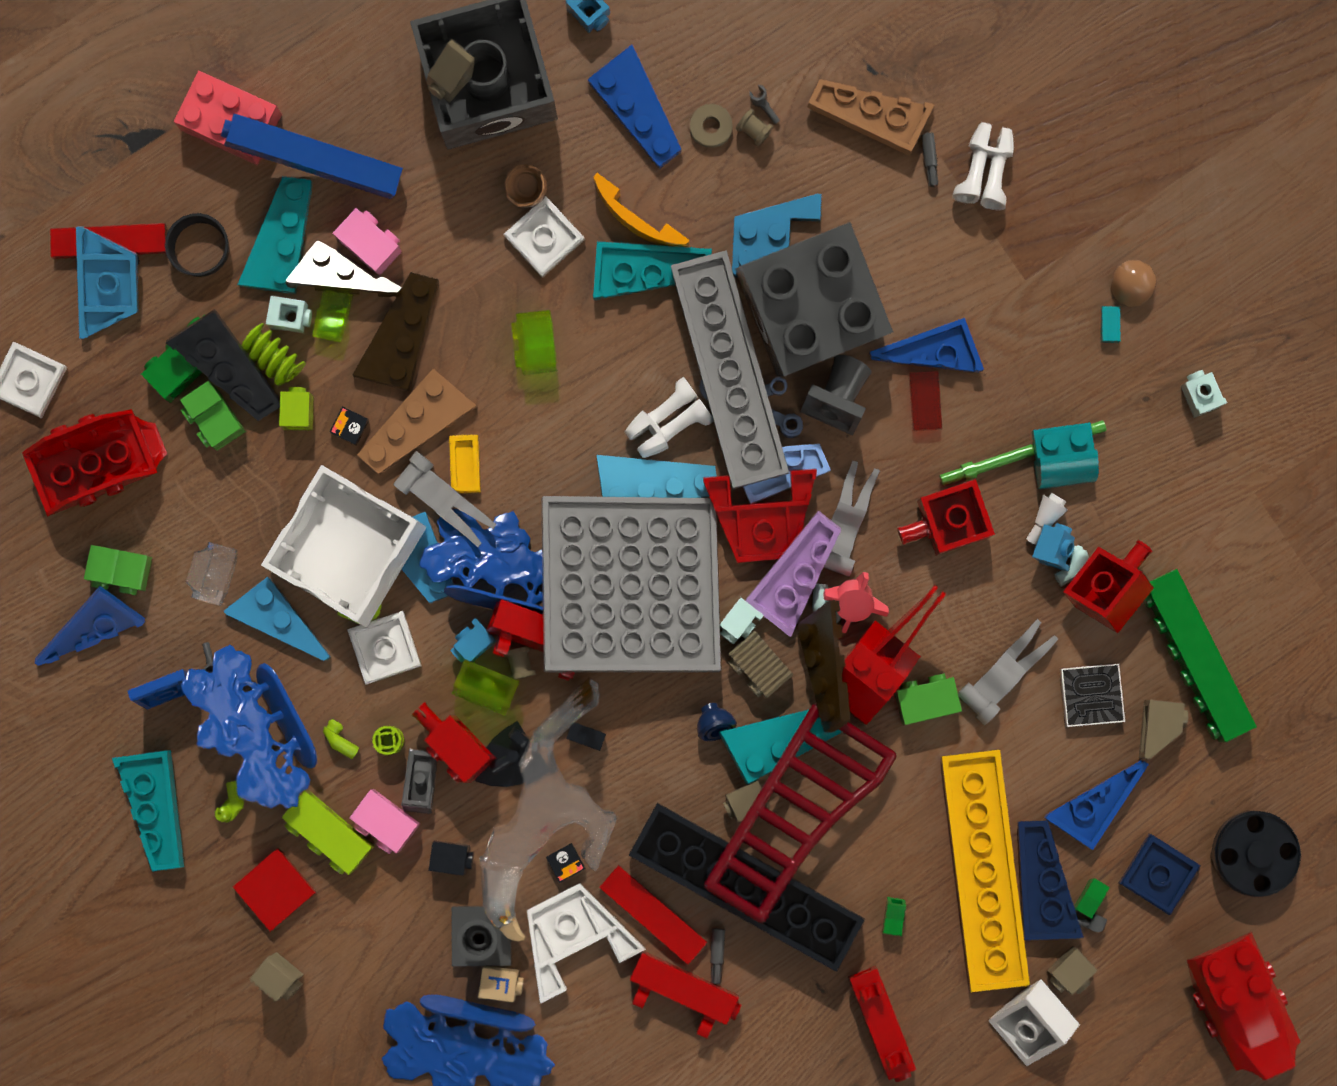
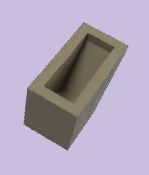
M452 39L427 76L429 91L440 100L444 98L449 103L472 78L475 58Z
M1144 700L1139 758L1151 759L1182 733L1183 727L1186 728L1188 724V710H1184L1185 703Z

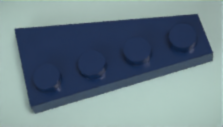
M1048 820L1017 821L1024 940L1084 938Z

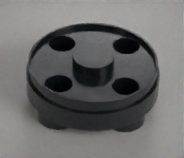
M1244 811L1229 818L1219 828L1213 841L1210 857L1217 874L1232 890L1248 896L1264 897L1281 891L1292 882L1300 866L1301 849L1296 834L1280 817L1264 811ZM1252 816H1255L1259 823L1257 830L1254 832H1250L1247 828V821ZM1284 843H1288L1291 853L1289 857L1283 859L1280 856V847ZM1229 848L1232 851L1233 858L1230 863L1224 864L1221 860V853ZM1262 875L1265 880V886L1262 890L1256 891L1253 885L1254 879Z

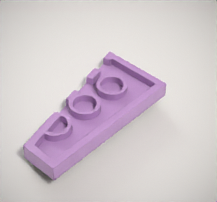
M817 511L745 601L791 637L841 532V528L820 511Z

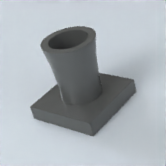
M836 355L825 389L812 384L800 412L853 436L866 409L855 404L854 401L862 386L871 375V369L858 359L847 355Z
M511 905L452 906V966L512 965L511 939H508L500 931L499 927L502 923L498 920L500 916L497 915V912L504 910L508 914V919H510ZM476 933L484 935L485 940L483 943L479 944L474 940Z

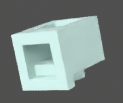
M270 296L266 325L270 329L304 333V328L310 327L312 310H308V304L305 301ZM296 313V319L289 322L287 320L288 314Z
M1203 370L1187 376L1188 382L1181 385L1194 418L1220 408L1227 403L1212 372L1206 375ZM1201 386H1206L1208 395L1201 394Z
M740 597L720 623V628L723 630L720 635L734 645L740 636L746 639L756 625L752 622L755 618L760 621L764 615Z

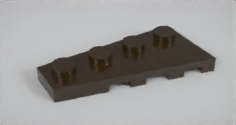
M412 272L409 273L401 288L402 294L395 298L355 369L353 377L406 391L410 390L439 284L438 279Z
M829 600L796 625L824 732L831 733L851 721L848 687L846 682H842V673L846 666L845 656L840 655L838 639L843 638L842 625H837L836 612L840 611L838 600Z

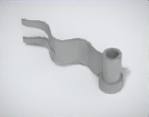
M416 451L409 459L411 461L393 485L406 495L411 491L446 522L479 547L482 542L452 508L455 507L492 529L495 528L496 524L431 471L434 464Z
M856 461L851 463L843 484L839 503L831 519L832 522L841 528V532L823 567L848 577L855 563V560L850 559L855 538L865 517L870 495L880 471L874 468L853 507V484L858 465Z
M1038 619L1003 653L992 668L974 686L968 682L958 692L959 698L977 714L976 718L983 725H986L1000 711L996 704L1012 690L1023 675L1058 640L1054 635L1018 662L1015 661L1040 626L1041 622Z

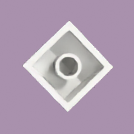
M1042 979L1022 990L988 1020L1026 1066L1065 1045L1080 1025Z

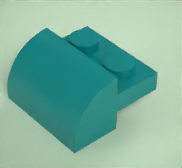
M1091 422L1031 431L1036 459L1034 467L1038 490L1097 481L1099 460L1098 451L1094 448Z

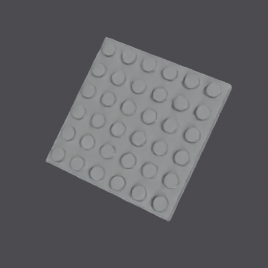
M542 496L544 672L721 671L716 512L710 498Z

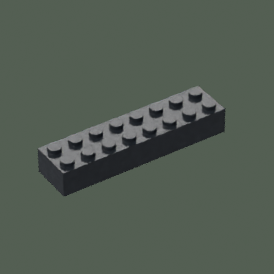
M657 802L633 845L629 856L830 969L838 971L865 921L862 916L792 878L766 921L763 923L755 921L708 891L704 886L705 881L729 842ZM740 848L734 857L774 883L781 874L780 870ZM727 868L719 881V884L757 908H760L768 894L729 868Z

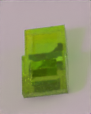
M332 290L323 291L320 309L317 308L312 337L341 343L354 294L336 293Z

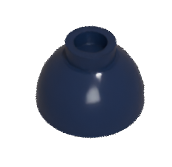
M709 703L701 708L702 715L697 723V733L699 739L704 741L720 740L719 732L736 728L737 722L730 712L719 708L717 703Z

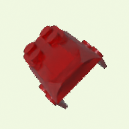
M132 409L96 417L94 414L86 415L78 419V424L71 427L62 425L50 430V435L43 437L22 452L47 517L78 504L80 507L91 505L97 501L96 497L106 493L108 496H113L125 490L124 486L156 474L157 466L167 455L156 424L138 418Z
M1252 932L1187 960L1192 985L1196 992L1192 994L1194 1002L1200 1011L1204 1010L1208 1019L1204 1023L1211 1038L1216 1037L1236 1071L1246 1070L1263 1080H1268L1296 1067V1049L1301 1041L1285 1008L1288 1005V1001L1283 991L1276 988L1273 978H1276L1275 972L1268 961H1264Z

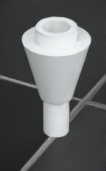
M1053 493L1049 497L1043 495L1035 520L1036 524L1026 540L1036 545L1044 524L1052 526L1068 511L1067 508L1063 507L1066 501Z

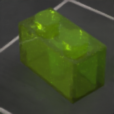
M551 311L517 313L516 322H511L513 340L518 339L519 350L514 351L516 368H521L523 375L557 372Z
M464 660L454 683L452 695L506 716L519 681Z

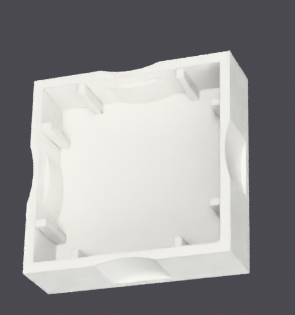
M321 465L300 499L295 515L287 526L282 529L261 566L305 590L355 622L367 627L427 527Z

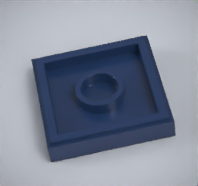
M1149 833L1120 879L1119 884L1166 914L1171 915L1201 865Z

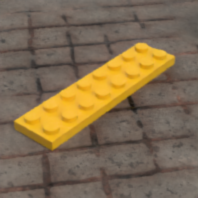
M1000 750L941 756L970 992L1029 986Z

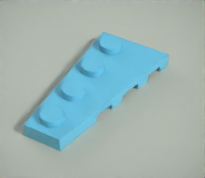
M597 455L603 497L707 498L709 495L703 483V477L717 476L715 466Z

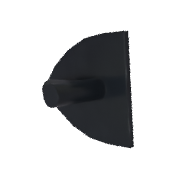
M518 721L502 730L488 744L486 748L497 759L475 779L476 782L489 786L509 787L524 784L548 771L535 748L529 753L508 738V734L513 727L526 734Z

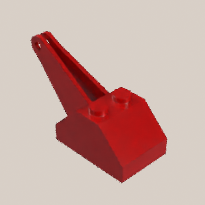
M936 585L890 629L887 630L876 620L873 621L845 656L846 667L843 669L842 682L847 683L850 714L864 725H867L888 702L921 656L908 646L930 614L946 596L945 592L942 591L934 600L905 643L895 635L932 597L938 589Z

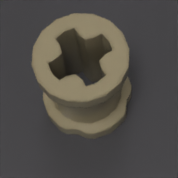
M750 109L741 118L736 126V130L746 133L755 141L754 144L759 147L769 136L774 126L764 123L754 115L755 111Z
M528 646L509 650L507 655H504L509 660L512 672L510 676L511 681L536 675L535 670L531 669L528 656L530 648Z

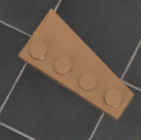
M820 79L807 104V108L910 156L935 104L927 102L924 104L911 102V99L892 98L883 96L881 92L871 90V93L857 90L854 86Z
M432 369L357 456L381 475L407 457L416 448L430 441L439 432L453 425L462 416L476 409L477 406L435 369Z

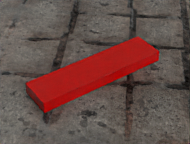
M165 223L84 227L137 253V255L166 254L165 239L167 225ZM76 227L50 229L51 257L53 259L77 258Z
M620 865L612 871L599 887L688 965L706 945L707 941Z

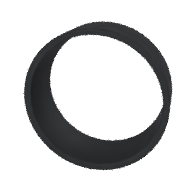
M193 213L179 218L170 227L165 239V251L170 263L177 270L187 275L204 277L217 272L225 264L229 254V242L225 229L215 218L206 214ZM198 223L209 224L217 228L225 239L224 254L218 264L212 269L201 273L189 272L180 265L176 258V240L179 234L190 225Z

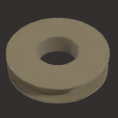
M706 104L699 107L693 113L690 120V132L693 139L699 145L706 148H716L726 143L731 136L733 122L725 108L716 104ZM708 119H715L720 127L717 132L708 133L704 130L703 123Z

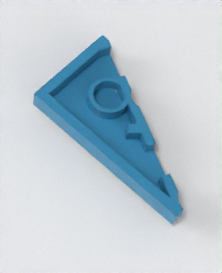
M266 577L224 610L226 615L316 658L325 661L331 657L270 577Z

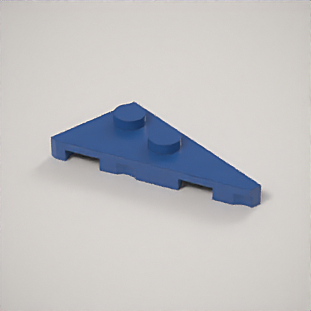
M965 318L869 352L871 360L977 373L984 370Z
M99 586L37 655L34 663L40 666L57 661L64 654L74 650L79 652L94 646L103 639H111L118 636V632L136 625L138 628L145 623V618Z
M1142 760L1136 762L1049 812L1044 818L1093 850L1149 764Z

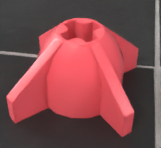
M866 572L861 573L856 579L845 581L840 586L824 590V600L839 601L840 611L837 613L842 618V633L847 632L851 622L862 621L869 617L871 613L886 617L889 614L888 606L873 597L872 590L867 585L869 575Z

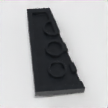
M215 309L166 340L168 346L173 350L176 349L185 357L187 362L193 367L196 366L208 376V379L213 384L227 392L232 400L257 421L280 407V398Z

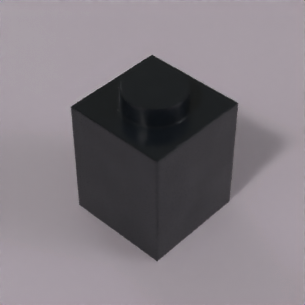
M434 840L432 842L428 871L464 876L467 869L472 870L474 852H469L470 845Z

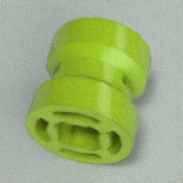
M395 726L380 727L375 731L372 739L376 751L383 755L398 753L402 750L405 742L404 734Z

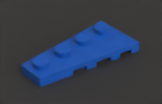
M630 45L588 78V83L659 169L681 153L678 140L633 45Z

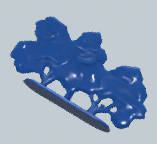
M452 509L482 542L479 547L442 517L437 520L439 532L444 538V542L425 547L419 566L426 569L427 575L431 578L432 582H443L451 577L460 578L464 586H447L443 590L446 595L458 601L494 610L495 604L502 599L543 614V607L536 605L543 600V592L539 591L538 595L535 594L538 586L542 584V549L533 552L528 548L531 539L524 529L519 528V520L514 511L494 517L495 528L489 527L484 530L473 517L459 509ZM465 567L469 568L468 577L463 574ZM479 579H485L496 588V592L493 594L472 587ZM528 582L534 585L532 590L528 589ZM510 583L521 585L528 594L526 602L503 596L505 586Z
M232 645L226 646L214 652L212 673L203 669L196 670L191 668L186 674V679L181 684L182 691L192 706L200 707L209 712V718L199 725L197 746L206 749L216 748L218 753L227 757H231L236 753L243 757L242 767L239 769L236 777L237 794L240 798L250 802L257 801L262 806L269 808L279 804L288 809L298 807L299 794L308 789L310 778L308 773L302 768L293 765V754L301 765L306 768H314L317 764V755L313 742L275 671L265 663L260 664L256 670L257 683L251 681L249 675L252 665L250 655L242 651H235ZM250 686L253 690L244 692L243 687ZM261 695H263L272 715L258 705L257 700ZM277 722L287 741L285 745L276 742L269 733L271 723ZM273 745H277L280 747V749L278 751H274L271 747ZM285 751L286 754L283 757L287 760L282 768L279 769L276 767V760L278 755ZM288 766H291L292 769L290 774L285 772Z
M425 995L420 998V1004L426 1010L435 1013L430 1017L421 1015L419 1010L407 1001L398 1005L395 1010H386L383 1029L398 1044L388 1050L386 1055L382 1057V1061L387 1067V1073L394 1079L413 1081L417 1076L429 1072L432 1076V1086H475L476 1077L479 1075L486 1076L490 1086H540L542 1076L550 1074L555 1066L547 1057L546 1049L548 1044L543 1036L535 1034L519 1040L510 1032H525L535 1027V1021L521 1013L442 995ZM444 1016L465 1020L467 1024L452 1028L448 1027ZM430 1022H436L433 1030L428 1029ZM475 1023L499 1028V1034L490 1039L480 1038L474 1032ZM505 1037L507 1038V1043L512 1041L515 1053L512 1055L508 1054L503 1047V1038ZM499 1039V1045L493 1046L494 1040ZM518 1043L524 1045V1051L519 1050Z

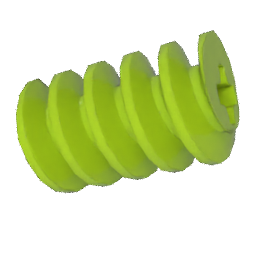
M262 323L250 331L241 346L249 354L253 362L258 361L257 367L260 370L266 369L265 375L269 378L275 377L274 383L280 386L294 379L302 371L306 363L302 361L296 365L294 363L298 356L296 353L287 357L286 354L289 347L286 345L279 349L278 345L281 339L278 337L270 341L269 339L273 332L268 330L262 333L261 330L265 325Z

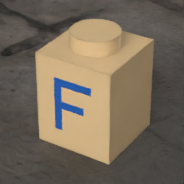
M484 966L482 968L478 998L514 1002L516 995L521 996L524 978L519 977L520 970Z

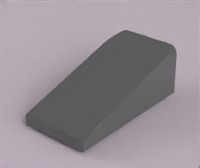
M409 749L401 803L403 811L432 813L438 761L428 751Z

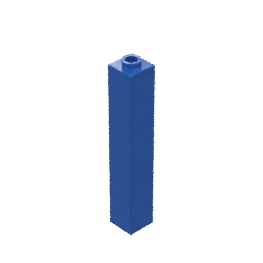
M235 113L231 121L225 119L221 136L226 138L224 143L226 147L388 199H392L395 196L403 169Z

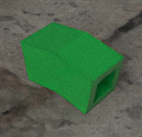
M1095 878L1089 879L1074 905L1075 909L1092 919L1110 887Z
M887 897L882 933L902 936L906 911L905 899Z

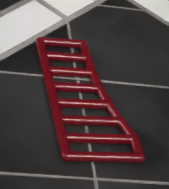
M817 703L812 704L704 884L708 891L759 923L766 921L781 894L817 843L845 814L883 782L897 758L895 751L849 722L838 730L882 757L875 772L811 733L810 730L819 717ZM803 742H805L866 782L852 793L799 760L795 755ZM790 767L843 802L829 813L781 783L780 780L787 768ZM775 792L821 821V823L808 835L767 809L765 805L772 793ZM758 817L802 844L792 858L750 833ZM743 842L784 868L775 883L734 858ZM727 868L768 893L760 908H757L719 884Z

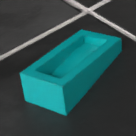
M1102 306L1101 343H1119L1121 341L1120 307Z

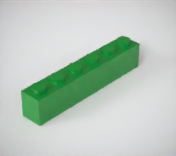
M1178 569L1171 570L1149 581L1154 589L1143 603L1147 608L1151 607L1156 617L1153 619V622L1158 632L1165 634L1169 642L1166 645L1168 653L1174 661L1178 660L1182 668L1179 672L1187 687L1191 686L1195 694L1193 702L1200 713L1204 712L1209 722L1206 724L1210 736L1214 740L1217 739L1218 742H1228L1256 728L1257 726Z

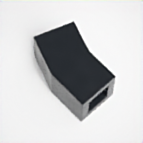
M572 722L566 739L600 751L606 734Z

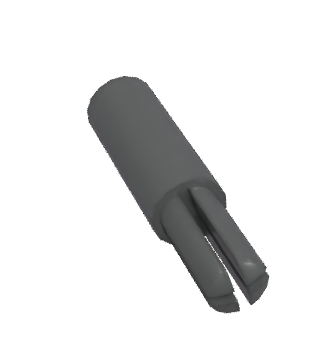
M925 133L921 135L925 168H927L928 185L934 187L938 185L934 133Z
M720 928L712 929L710 963H712L711 983L713 984L721 983L724 960L725 929Z

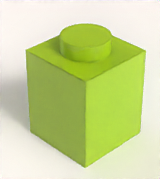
M289 387L288 392H280L279 426L283 430H313L314 396L310 392H306V388Z

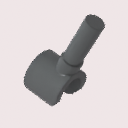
M758 85V89L763 96L755 98L750 91V101L754 106L761 107L772 122L777 124L780 119L767 102L766 89L762 85Z
M209 642L202 644L207 664L203 670L212 673L213 655Z
M1094 914L1090 921L1078 918V922L1084 928L1094 932H1101L1104 930L1107 919Z

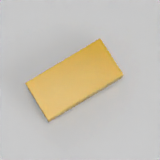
M479 435L449 436L451 487L459 494L481 493Z

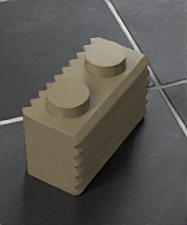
M756 631L728 654L731 658L728 664L738 675L744 672L751 680L747 684L748 687L758 698L762 694L765 698H768L793 676V673Z
M276 952L264 960L250 977V982H255V986H259V990H264V994H268L269 998L273 997V1002L279 1001L282 998L287 1001L303 985L299 980L304 974Z

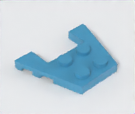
M814 194L735 216L732 254L734 277H737L735 272L737 267L789 247L791 220L820 222L822 194Z

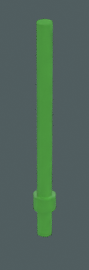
M1103 420L1091 424L1092 435L1106 431V425ZM1030 444L974 464L972 461L960 465L959 469L939 475L941 484L944 486L962 479L968 481L977 478V474L1034 456V446Z

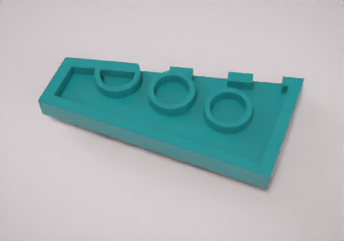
M282 176L237 284L239 287L296 294L297 285L296 289L289 288L286 285V279L301 261L313 184L311 180Z
M597 241L593 300L676 286L671 265L711 255L712 249Z
M809 709L719 732L746 784L753 782L774 769ZM819 717L810 730L811 733L824 741L842 733L840 730H836L833 733L824 732ZM803 742L795 757L813 749V747Z
M171 750L112 758L115 768H118L122 779L120 781L124 793H127L132 809L130 811L132 817L137 821L140 829V839L151 870L159 871L184 867Z

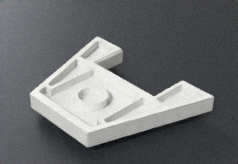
M581 883L527 910L540 1004L567 990L555 962L592 943L607 937L619 963L646 950Z

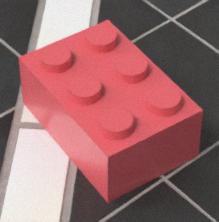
M198 70L174 119V123L181 131L258 165L260 157L224 146L226 138L221 136L225 119L231 121L235 113L276 127L282 114L276 105Z

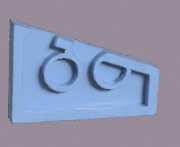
M820 444L782 447L788 470L816 468V477L831 471ZM790 472L787 475L743 486L749 503L754 504L790 489Z

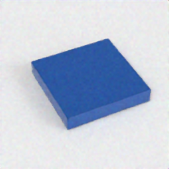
M181 669L127 691L129 698L132 702L148 710L184 696L181 684L186 679L187 671Z

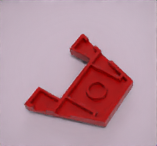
M816 468L789 470L791 501L732 505L729 475L703 477V483L737 563L777 560L786 551L803 529L807 507L817 475Z

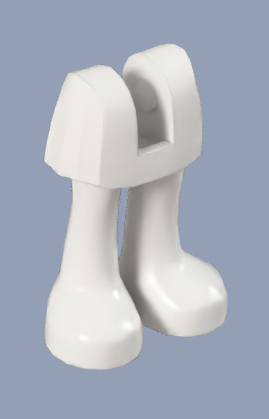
M981 122L969 143V147L973 151L969 174L964 182L955 187L953 198L967 204H973L979 200L986 159L991 158L989 176L980 203L987 209L1004 210L1007 198L1002 190V176L1006 159L1013 157L1012 129L1002 127L997 139L996 148L990 147L987 144L990 138L991 124Z
M684 377L676 382L675 392L670 398L648 414L641 411L626 428L625 434L630 440L637 438L647 430L653 435V437L637 448L642 458L668 449L667 442L689 425L698 422L707 426L714 422L712 415L702 401L698 399L662 428L658 426L661 421L677 409L698 398Z

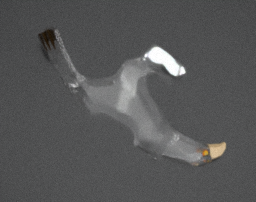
M590 677L534 730L518 765L521 769L520 773L523 776L524 784L516 814L507 825L493 828L485 853L479 857L482 905L486 916L496 929H500L511 940H525V935L519 927L514 909L520 877L525 867L539 853L551 836L560 828L572 823L583 826L589 836L582 844L581 856L591 869L597 871L616 823L617 817L614 811L609 809L603 810L594 803L584 787L568 783L564 780L557 766L553 751L554 743L576 720L598 705L600 696L598 682Z

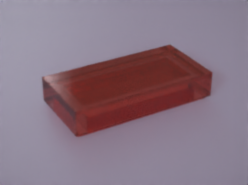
M939 372L909 373L912 431L941 430L942 415Z

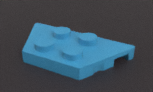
M77 226L79 339H84L139 311L137 253L82 226Z

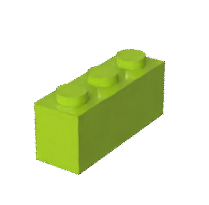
M304 790L299 796L298 807L289 808L281 817L287 822L284 827L296 837L300 834L309 841L306 845L317 855L320 856L323 853L331 859L329 865L341 875L344 872L348 875L352 874L375 847V845L310 790Z

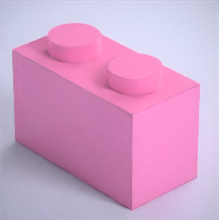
M355 208L333 234L340 243L370 270L381 275L402 252L397 245L400 240L388 229L385 232L380 230L376 226L379 221L367 210L361 213Z
M370 789L350 816V819L355 822L352 827L364 836L370 833L378 839L376 845L388 854L392 850L395 853H399L421 824L375 789Z

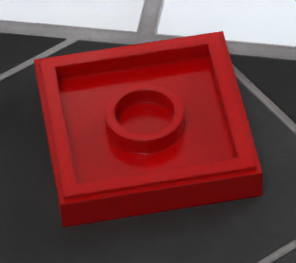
M280 848L273 851L233 886L235 891L270 932L316 893L314 888Z

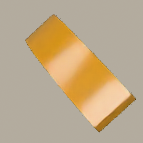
M595 174L594 184L603 203L612 215L627 229L656 245L690 246V240L667 223L658 232L617 202L621 196L620 189L600 174Z

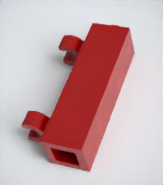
M502 599L497 602L486 631L498 636L492 654L500 657L507 655L511 641L543 652V614ZM559 672L558 678L569 681L570 678L573 679L575 672Z
M645 951L641 952L630 976L631 981L640 985L632 1004L643 1009L652 990L704 1014L696 1031V1034L704 1038H708L715 1020L725 1025L728 1024L729 1019L735 1021L742 1005L738 1003V994Z
M873 966L848 976L888 1080L894 1079L895 1082L910 1078L912 1076L911 1072L917 1069L877 967Z

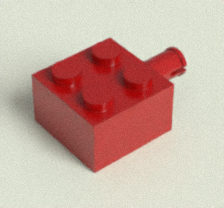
M976 479L921 497L917 501L922 515L921 520L897 528L903 545L927 537L931 541L936 556L995 535Z
M1137 540L1136 544L1122 560L1098 547L1063 593L1075 608L1114 632L1119 633L1154 589L1143 572L1138 570L1153 551L1144 542Z
M426 702L418 707L426 717L419 710H415L412 713V716L429 732V735L424 739L429 745L426 750L436 761L443 760L449 766L446 771L457 783L459 781L461 783H472L497 759L457 716L449 715L442 721L429 708Z

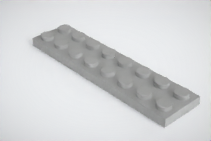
M727 250L671 265V271L728 475L730 476L732 489L789 474Z

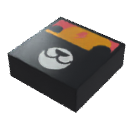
M342 406L330 433L357 446L369 419Z
M573 843L546 856L559 883L586 869Z

